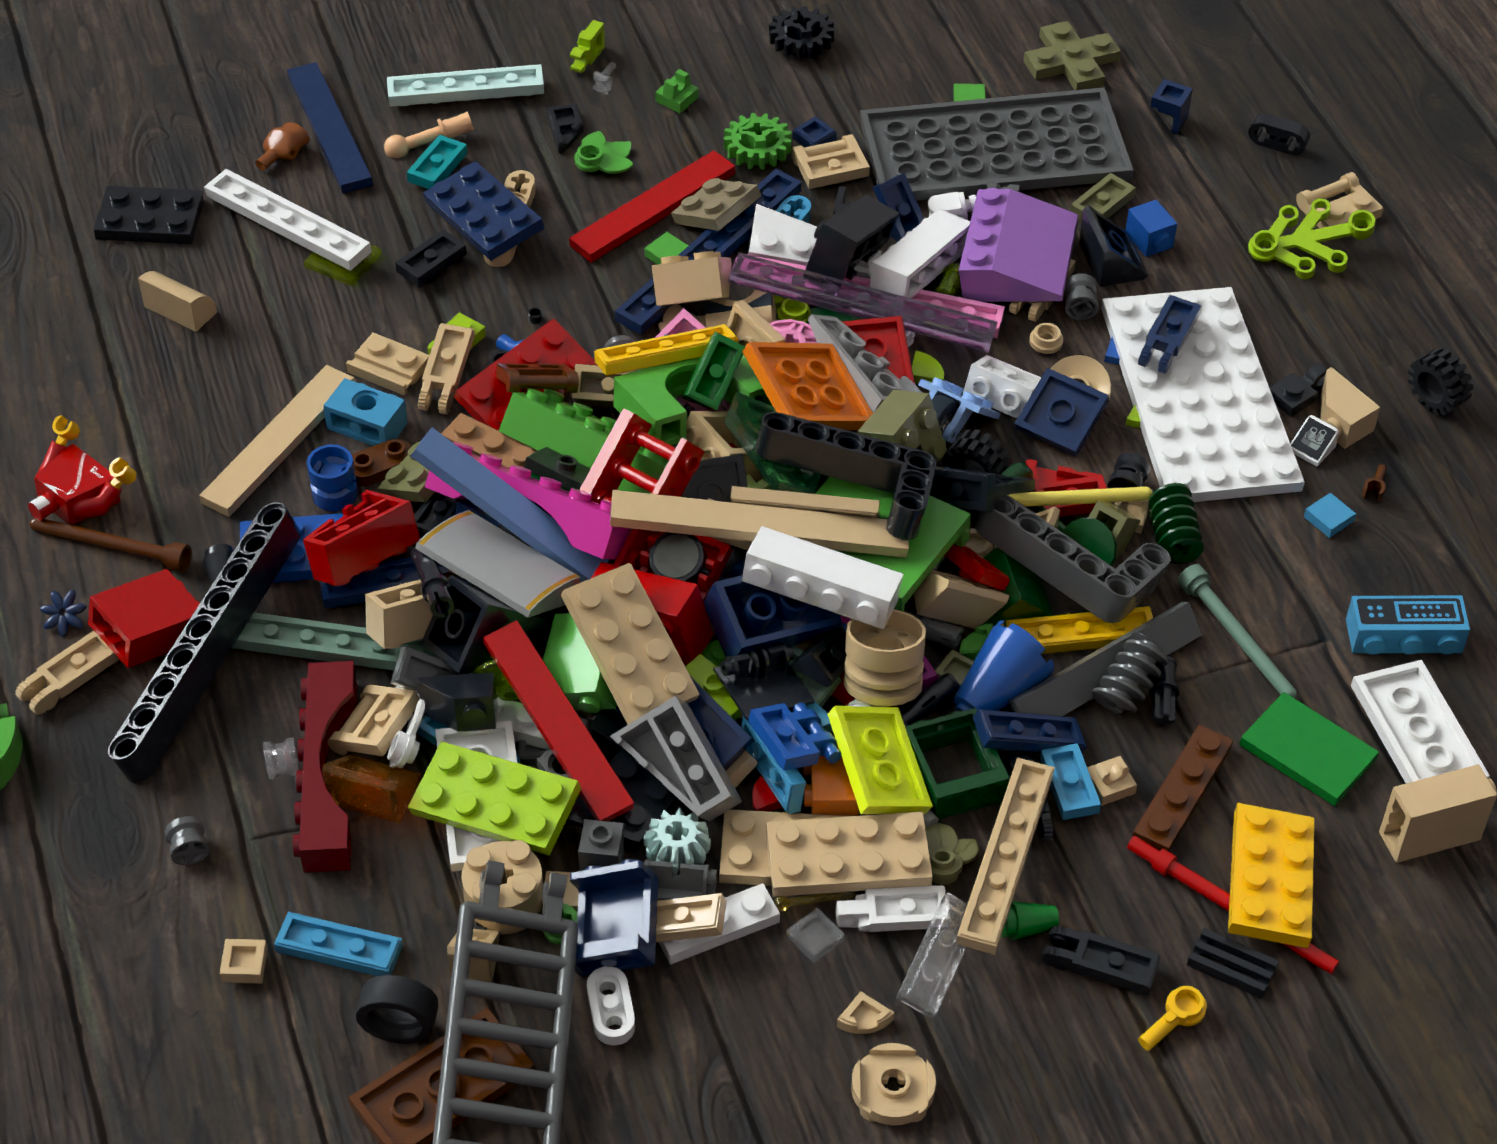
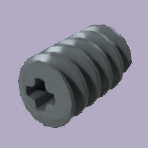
M1132 632V639L1127 640L1123 645L1124 651L1119 652L1115 657L1116 663L1108 667V675L1102 676L1100 679V687L1094 688L1091 692L1093 698L1103 708L1115 714L1121 715L1124 710L1135 713L1138 709L1131 702V699L1143 701L1146 698L1139 687L1151 690L1154 686L1147 675L1159 678L1162 673L1155 664L1159 663L1167 666L1170 662L1160 646L1139 632Z

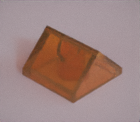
M352 754L325 763L322 770L325 786L339 807L399 824L422 778L420 773L398 767L391 768L388 764Z

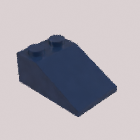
M743 575L714 582L703 602L725 657L745 654L751 650L756 653V650L759 648H764L767 651V648L777 646L780 643L793 647L839 627L843 623L840 615L744 582L742 581Z

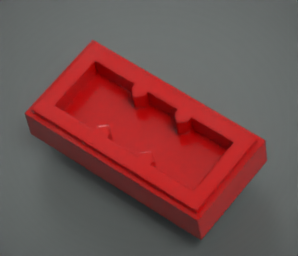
M953 544L944 555L960 568L958 573L962 577L972 582H979L1005 591L1010 582L1007 575L967 546L959 547Z

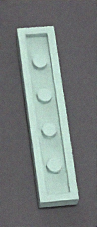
M541 64L387 77L389 107L544 94Z

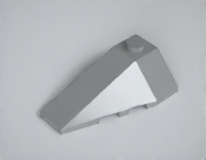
M810 315L808 321L816 342L834 345L873 413L893 390L921 392L908 377L903 376L899 379L888 370L890 362L883 356L877 357L873 353L864 349L866 342L837 317Z

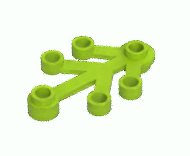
M1319 198L1312 202L1311 210L1295 232L1291 235L1281 236L1286 228L1293 227L1298 223V209L1292 205H1286L1279 210V217L1269 230H1261L1254 234L1249 241L1248 251L1258 261L1268 262L1275 259L1294 268L1296 276L1300 279H1310L1314 276L1315 261L1310 257H1299L1286 249L1295 247L1326 261L1330 271L1340 273L1347 268V254L1341 250H1333L1319 242L1353 236L1358 240L1367 239L1374 232L1375 217L1367 210H1357L1350 215L1348 223L1313 230L1319 221L1326 220L1330 216V202ZM1317 208H1324L1325 211L1320 212V211H1317L1316 209H1317ZM1289 214V215H1292V216H1294V217H1292V218H1285L1284 215ZM1339 259L1343 262L1334 263L1333 260ZM1308 266L1310 269L1302 270L1300 267Z

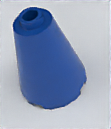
M1000 620L991 629L954 697L955 711H965L976 708L977 711L978 709L1001 711L1009 705V700L1049 678L1054 672L1052 659L1046 663L1041 655L1045 648L1030 633L1014 623L1008 628L1004 627V621Z

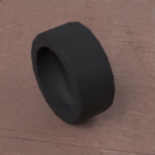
M397 975L376 976L367 980L362 987L355 1012L356 1021L364 1031L376 1038L401 1044L418 1043L427 1039L433 1031L439 1007L438 997L431 988L417 980Z

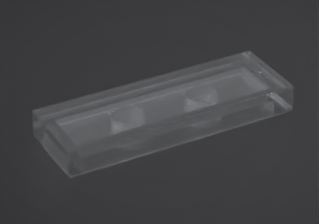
M949 892L943 896L896 996V999L929 1018L936 1015L966 950V947L956 944V939L967 903Z

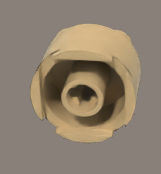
M521 840L512 842L497 841L481 847H475L468 852L461 876L464 902L472 901L479 903L480 873L482 870L486 871V863L490 860L504 863L498 906L531 913L539 912L540 914L543 891L542 868L539 859L530 850L526 842ZM478 919L474 920L475 924L477 922L487 927V930L500 931V934H512L526 929Z

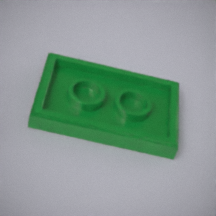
M1285 692L1242 735L1239 743L1241 747L1333 806L1339 803L1372 766L1379 754V751Z

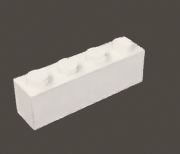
M940 209L936 210L928 218H924L916 228L908 231L895 245H891L884 254L872 261L868 271V275L871 277L869 291L904 305L962 256L970 221Z
M761 526L746 553L742 581L884 629L898 602L904 574Z

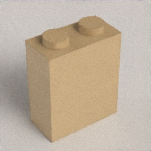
M1477 764L1393 787L1379 833L1395 862H1402L1481 840L1497 798L1496 786L1491 778L1486 777L1480 765Z

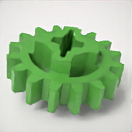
M751 113V118L746 119L741 115L739 116V123L731 121L730 128L724 130V151H728L729 159L736 158V165L738 166L745 162L748 169H752L754 165H759L762 170L765 169V164L768 163L775 167L777 166V159L785 161L786 154L791 153L792 131H788L787 123L779 124V117L770 120L767 113H764L762 117H757L755 113Z

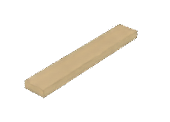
M326 365L199 495L201 504L230 517L325 418L323 405L343 379L346 378L354 381V377Z
M1017 758L957 934V945L993 955L996 954L1054 776L1055 767Z

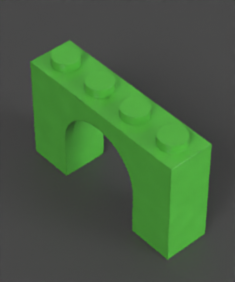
M743 355L723 399L747 422L762 418L769 412L776 411L745 355ZM701 357L648 367L614 377V407L619 413L624 408L651 423L652 426L648 434L669 445L679 443L681 437L686 439L687 411L675 398L684 394Z

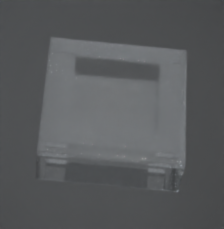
M818 908L787 929V937L813 963L844 941V933Z

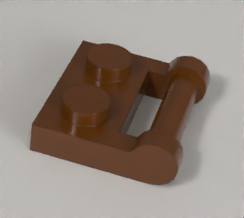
M497 363L496 377L506 384L507 393L519 392L520 389H564L565 393H577L578 373L565 364Z

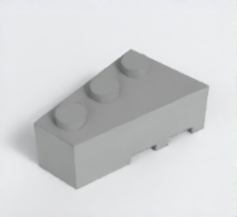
M674 696L610 736L697 816L710 822L742 802L689 704L679 697Z

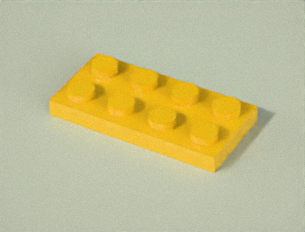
M1237 803L1233 823L1228 933L1308 948L1312 939L1314 817Z

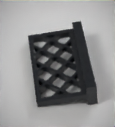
M936 466L930 496L957 508L988 512L994 510L995 497L1035 490V479Z

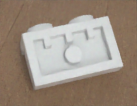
M986 355L971 364L963 393L967 391L993 402L991 408L1018 418L1041 377Z

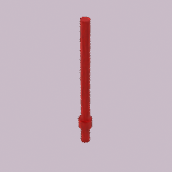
M1135 835L1131 838L1127 849L1151 863V869L1164 877L1167 875L1172 876L1229 912L1230 893L1177 862V856L1164 848L1159 851ZM1280 943L1331 975L1339 965V960L1311 943L1308 948Z

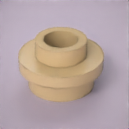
M1041 323L1031 332L1029 343L1037 352L1051 354L1062 348L1063 335L1056 325Z

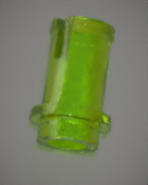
M951 263L944 267L942 271L943 278L934 292H942V294L951 296L956 295L961 286L959 276L960 264Z

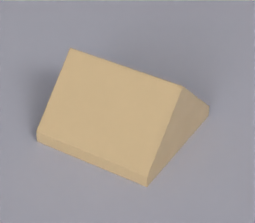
M932 570L914 592L917 615L975 629L1008 602L1009 595L981 583L972 582L964 577Z

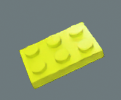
M834 706L827 715L839 751L841 752L860 814L923 812V814H926L933 805L899 708Z

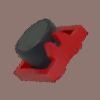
M659 531L657 535H650L648 537L647 552L642 550L640 553L641 568L639 571L698 584L704 602L713 583L718 581L733 550L729 544L711 537Z

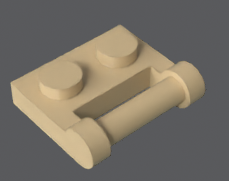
M852 134L842 136L841 140L804 148L802 145L791 147L792 161L794 165L798 166L809 189L869 176L870 166Z
M1353 172L1341 176L1340 180L1313 191H1302L1296 196L1298 207L1307 215L1311 210V204L1314 200L1319 198L1328 199L1343 192L1347 194L1330 202V216L1326 220L1318 222L1317 226L1319 228L1348 223L1350 215L1357 210H1367L1374 215L1375 219L1380 218L1383 212V206L1360 185L1358 177ZM1317 208V209H1316L1317 211H1320V212L1325 211L1324 208Z
M367 685L360 694L361 701L339 731L333 732L327 741L329 748L335 753L345 755L350 751L384 756L394 736L399 730H402L415 711L420 699L415 690Z

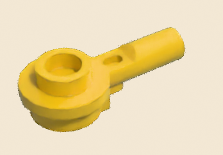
M1181 986L1169 994L1165 1006L1167 1013L1138 1038L1140 1045L1145 1050L1150 1051L1177 1025L1193 1026L1203 1020L1206 1015L1207 1004L1204 996L1198 989L1192 986Z

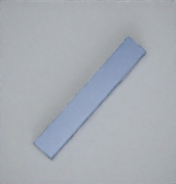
M431 427L411 454L413 459L536 551L580 576L579 583L590 579L601 562L608 563L609 559H601L572 547L565 532L553 517L433 427Z

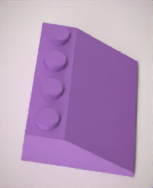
M978 189L959 267L963 298L981 302L1063 301L1079 220L1078 214L1012 189Z

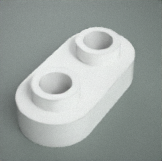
M607 966L598 968L590 974L587 980V994L594 1032L601 1042L608 1045H620L627 1042L635 1031V1016L628 981L625 974L618 968ZM605 990L614 991L613 994H602V992ZM614 1024L621 1026V1028L616 1030L609 1029L608 1027Z

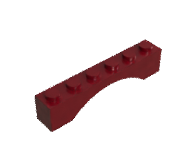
M354 661L308 663L307 678H301L302 701H306V708L299 709L300 731H305L304 739H298L297 745L298 760L303 762V770L296 771L297 793H302L301 801H297L294 804L295 824L300 825V834H293L294 857L301 858L303 873L351 870L352 835L349 818L328 792L324 783L326 758L330 751L327 744L328 739L333 732L339 731L357 706Z

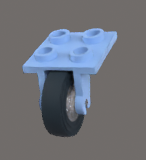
M934 377L933 382L921 379L918 384L930 391L929 395L946 443H953L973 411L995 419H999L1001 413L991 409L993 402L967 391H964L963 395H961L964 389L946 380Z

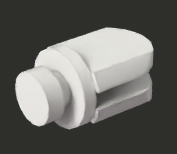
M964 192L934 195L928 201L929 216L940 209L968 220L967 212L973 213L976 195H970L969 199H965Z

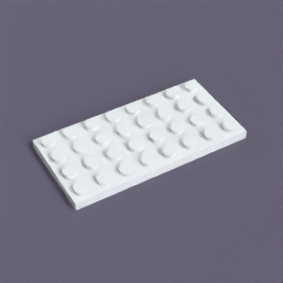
M1232 287L1102 299L1101 310L1110 337L1113 336L1120 358V368L1133 407L1136 405L1141 421L1140 428L1160 487L1170 483L1185 484L1190 487L1194 502L1301 492L1303 490V476ZM1169 295H1173L1202 305V308L1177 357L1174 356L1168 372L1164 374L1158 372V363L1164 352L1154 349L1151 360L1146 367L1138 365L1141 350L1145 345L1147 334Z

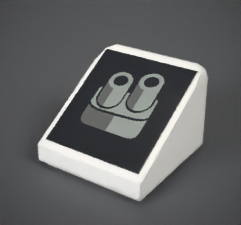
M1310 415L1290 443L1292 450L1296 456L1317 467L1336 447L1339 430L1321 419Z

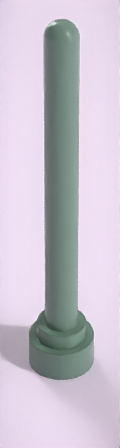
M1193 564L1187 567L1177 579L1180 587L1186 594H1192L1194 597H1199L1280 695L1285 692L1295 699L1297 695L1295 688L1212 591L1209 574L1200 564Z

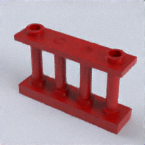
M623 408L579 490L590 493L592 495L591 501L600 504L602 500L611 502L613 490H617L622 480L625 479L651 494L681 497L692 475L699 468L700 460L705 451L682 437L676 448L648 434L652 426L651 423ZM640 447L669 461L659 480L630 466ZM632 529L613 565L623 566L631 563L633 569L640 570V553L642 550L647 552L649 547L648 537L650 535H657L659 531Z

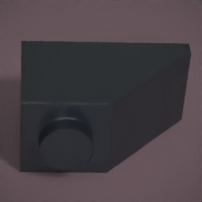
M494 672L418 677L420 699L425 701V716L456 731L496 729L498 699Z

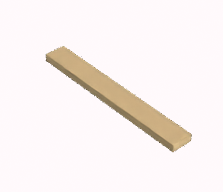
M613 490L610 526L754 541L761 526L831 550L905 558L909 550L908 540L898 539L889 534L886 528L888 519Z

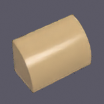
M149 271L138 278L144 307L195 332L217 313V307L212 298L161 273Z

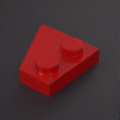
M1026 460V465L1033 471L1035 479V490H1032V492L1107 489L1101 474L1087 471L1078 472L1064 466H1058L1057 471L1037 467L1036 460ZM1096 503L1044 507L1050 509L1056 506L1060 510L1059 517L1091 513Z

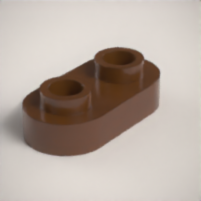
M391 439L352 454L357 486H369L385 480L387 472L406 458L408 450L412 447L411 444L402 439Z

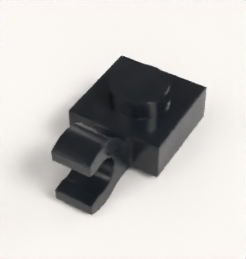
M1318 362L1312 365L1302 378L1292 373L1269 387L1275 404L1292 417L1316 402L1317 391L1323 387L1324 380L1322 377L1326 374L1327 368Z

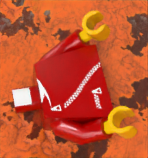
M60 415L55 418L52 424V428L58 434L56 441H51L44 460L35 475L34 481L37 498L28 503V508L33 517L39 521L54 513L67 524H76L86 518L103 516L112 506L121 502L120 494L123 491L121 486L122 484L129 485L133 483L136 479V472L122 458L113 460L108 470L74 443L67 446V441H72L79 436L80 429L73 421H70L68 425V419Z

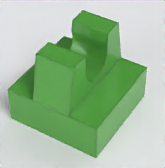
M681 69L677 70L675 76L667 79L664 85L655 92L656 102L678 113L684 111L699 97V88L691 84L689 73Z

